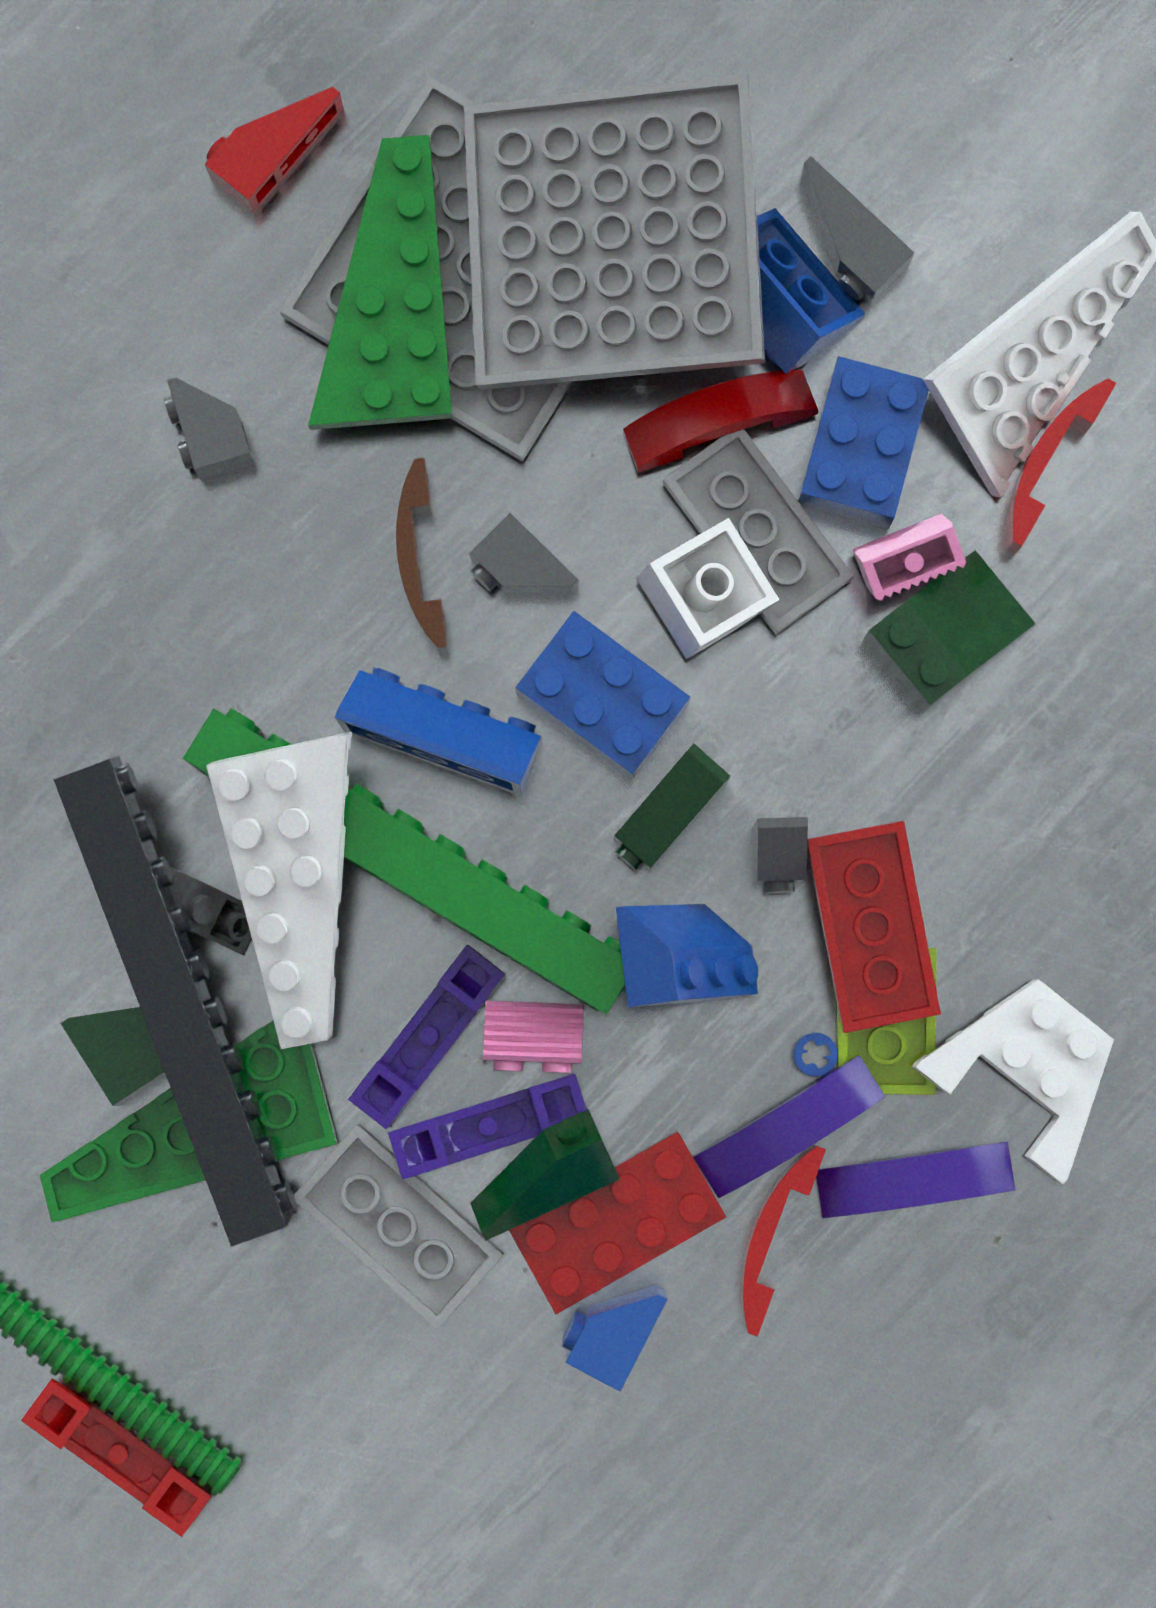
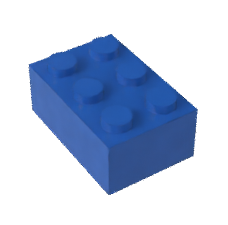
M838 356L798 502L802 507L889 530L896 515L929 391L923 378Z
M575 611L571 613L515 687L519 698L631 781L688 707L691 698Z

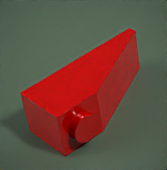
M330 87L237 127L227 138H219L212 145L206 156L208 161L205 163V167L210 179L254 214L343 111L344 107L340 92L334 87Z

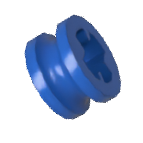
M811 1033L801 1037L796 1042L792 1058L795 1066L801 1073L807 1076L818 1077L827 1074L834 1068L837 1062L838 1051L830 1037L822 1033ZM809 1041H812L816 1047L825 1045L828 1050V1056L822 1057L827 1061L822 1068L818 1069L814 1063L806 1065L803 1062L802 1053L808 1052L803 1047Z

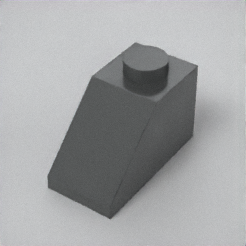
M511 513L469 553L471 562L475 565L470 572L489 591L496 586L504 595H573L579 589V579Z
M808 817L758 818L752 827L754 885H765L766 893L795 892V884H802L806 881Z

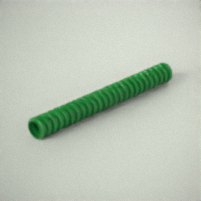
M5 1281L0 1284V1329L2 1330L1 1336L3 1338L12 1337L15 1340L13 1345L17 1348L24 1346L27 1349L26 1355L31 1358L36 1355L39 1358L38 1364L43 1367L48 1364L52 1367L50 1370L52 1375L56 1376L60 1373L64 1376L62 1381L64 1384L69 1385L73 1383L76 1386V1393L80 1395L85 1392L89 1395L87 1398L88 1402L92 1404L97 1401L101 1404L99 1408L101 1412L105 1413L109 1410L113 1413V1421L118 1422L121 1419L125 1422V1430L128 1432L132 1429L137 1431V1439L142 1441L146 1438L150 1441L149 1448L155 1450L158 1447L163 1451L161 1457L166 1460L170 1456L175 1460L174 1467L179 1469L183 1466L187 1469L186 1476L192 1478L194 1475L200 1479L198 1485L204 1487L206 1484L212 1488L210 1494L214 1497L222 1494L241 1468L242 1459L237 1456L233 1460L228 1456L230 1450L226 1447L222 1450L216 1447L217 1440L214 1438L210 1439V1441L203 1437L205 1431L199 1429L197 1432L191 1428L193 1422L190 1420L181 1421L179 1419L180 1413L177 1410L173 1413L167 1410L168 1404L165 1401H162L160 1404L154 1400L156 1395L153 1392L144 1393L142 1391L144 1386L141 1383L132 1384L129 1374L120 1375L117 1365L108 1366L105 1363L107 1360L105 1356L96 1357L93 1354L95 1350L93 1347L88 1346L84 1348L81 1345V1338L75 1337L72 1339L69 1336V1329L65 1327L60 1330L56 1327L58 1324L56 1319L52 1318L48 1321L44 1318L46 1314L44 1310L39 1309L36 1312L32 1309L34 1304L32 1301L27 1300L23 1302L20 1300V1292L14 1291L11 1293L8 1291L9 1284Z

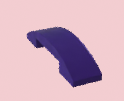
M467 944L437 982L438 985L381 1059L374 1064L348 1100L383 1128L387 1129L462 1035L506 973Z
M857 1055L819 1078L815 1084L736 1132L734 1130L693 1155V1158L717 1197L721 1198L817 1143L875 1105L885 1095L861 1056Z
M574 1073L388 1132V1136L403 1180L535 1138L544 1129L587 1109L576 1074Z
M1008 1141L895 1159L821 1168L816 1176L822 1218L923 1206L1016 1190Z

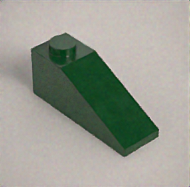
M589 1109L544 1129L470 1203L485 1241L620 1180Z

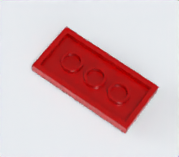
M897 821L808 838L807 849L842 1031L848 1033L941 1015L905 822Z
M678 1131L615 1166L620 1180L509 1230L555 1314L562 1312L726 1218Z

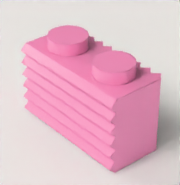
M942 513L853 549L867 589L880 601H882L884 595L891 597L893 591L900 594L902 588L909 590L912 584L918 586L920 581L927 583L930 577L936 579L939 573L946 575L948 570L954 572L957 566L964 568L966 564L951 521Z
M485 1001L483 1060H494L493 1070L522 1071L523 1062H542V1072L571 1073L572 1063L581 1064L584 1004Z

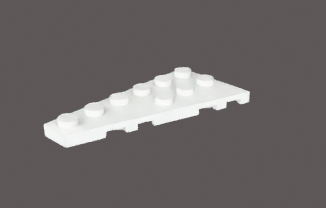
M1129 212L923 379L991 496H1003L1011 484L1007 481L1018 463L1025 462L1034 448L1031 443L1044 423L1052 421L1090 363L1091 359L1088 356L1099 339H1105L1114 326L1112 319L1126 298L1133 297L1156 262V239L1141 212Z
M352 731L213 761L206 765L281 1049L327 1041L333 1033L336 986L334 964L335 949L338 947L339 940L337 917L338 904L341 902L346 832L344 809L345 796L348 794L349 785L347 762L348 750L351 749Z

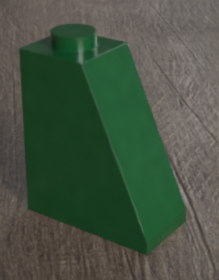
M693 743L614 835V841L620 845L615 850V853L635 871L642 865L650 872L724 790L731 776Z
M140 1007L71 1017L60 1023L112 1106L123 1105L166 1076Z

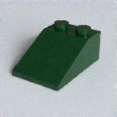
M976 550L965 557L966 564L964 568L957 566L954 572L948 570L946 575H940L873 626L863 639L923 713L1036 624Z

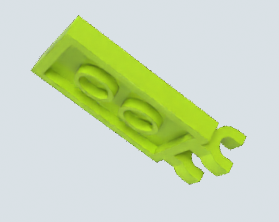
M929 948L936 985L937 948ZM837 1006L838 1057L836 1068L855 1056L860 1055L884 1094L936 1095V1086L911 1067L917 1059L925 1054L928 1055L936 1049V1016L844 1033Z

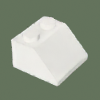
M729 518L651 562L636 578L686 659L724 638L780 600Z

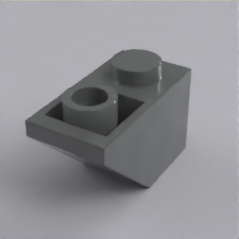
M176 377L167 380L171 395L163 397L172 425L180 423L185 440L177 442L185 469L194 467L200 480H204L255 464L242 419L235 407Z
M170 867L174 885L169 886L175 904L181 903L186 909L191 923V931L243 955L251 939V933L242 901Z

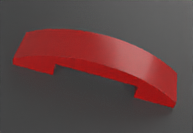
M792 370L787 374L784 371H773L728 380L682 396L635 420L623 428V433L637 471L640 473L683 459L682 449L771 421L773 429L817 415L818 407L803 370Z
M1108 378L1079 395L1054 419L1031 451L1020 471L1009 504L1006 523L1007 552L1014 556L1016 555L1046 506L1029 495L1070 426L1085 435L1096 420L1116 382Z
M812 1145L800 1154L780 1175L764 1199L752 1225L745 1248L741 1272L742 1315L745 1329L751 1335L758 1337L775 1291L772 1286L757 1281L790 1189L808 1196L810 1195L826 1149Z
M51 1379L21 1421L59 1449H62L64 1446L143 1504V1510L182 1537L209 1501L212 1494L205 1487L198 1485V1481L195 1478L186 1476V1471L182 1467L179 1469L174 1467V1461L168 1457L165 1460L161 1457L162 1451L158 1448L155 1450L149 1448L150 1442L146 1439L142 1441L137 1439V1432L134 1430L128 1432L124 1429L125 1424L120 1420L118 1422L113 1421L111 1414L101 1412L99 1410L100 1407L88 1402L87 1398L79 1395L62 1383Z

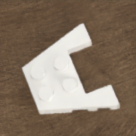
M1033 979L985 1012L983 1017L970 1026L946 1039L944 1044L931 1053L917 1059L911 1067L942 1092L951 1094L979 1056L1053 1114V1118L1024 1157L1057 1183L1064 1185L1069 1177L1114 1039L1042 981Z

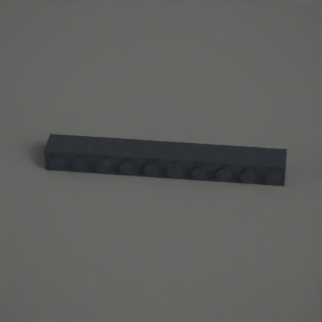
M116 756L53 779L231 1247L287 1227L293 1217L291 1210L296 1209L293 1191L287 1181L280 1182L274 1164L279 1163L276 1146L270 1135L263 1137L257 1118L262 1116L259 1101L252 1089L246 1090L239 1073L244 1071L240 1051L235 1043L228 1044L222 1028L223 1025L227 1024L223 1006L217 996L210 997L204 979L209 978L206 961L200 950L193 952L187 936V933L192 930L190 919L184 906L181 903L176 905L169 888V886L174 885L173 875L167 860L164 857H157L151 841L156 838L153 821L146 810L140 812L134 793L139 791L133 769L129 763L122 764L120 756Z

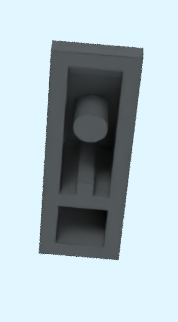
M810 156L804 162L801 180L834 270L840 277L839 284L850 297L857 301L862 298L871 306L910 266L915 252Z

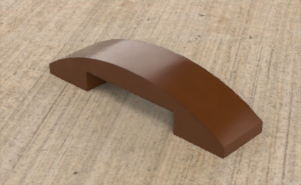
M425 458L414 459L407 474L399 501L396 521L397 558L406 596L422 632L439 655L449 654L442 600L424 601L414 517L432 515L433 513Z

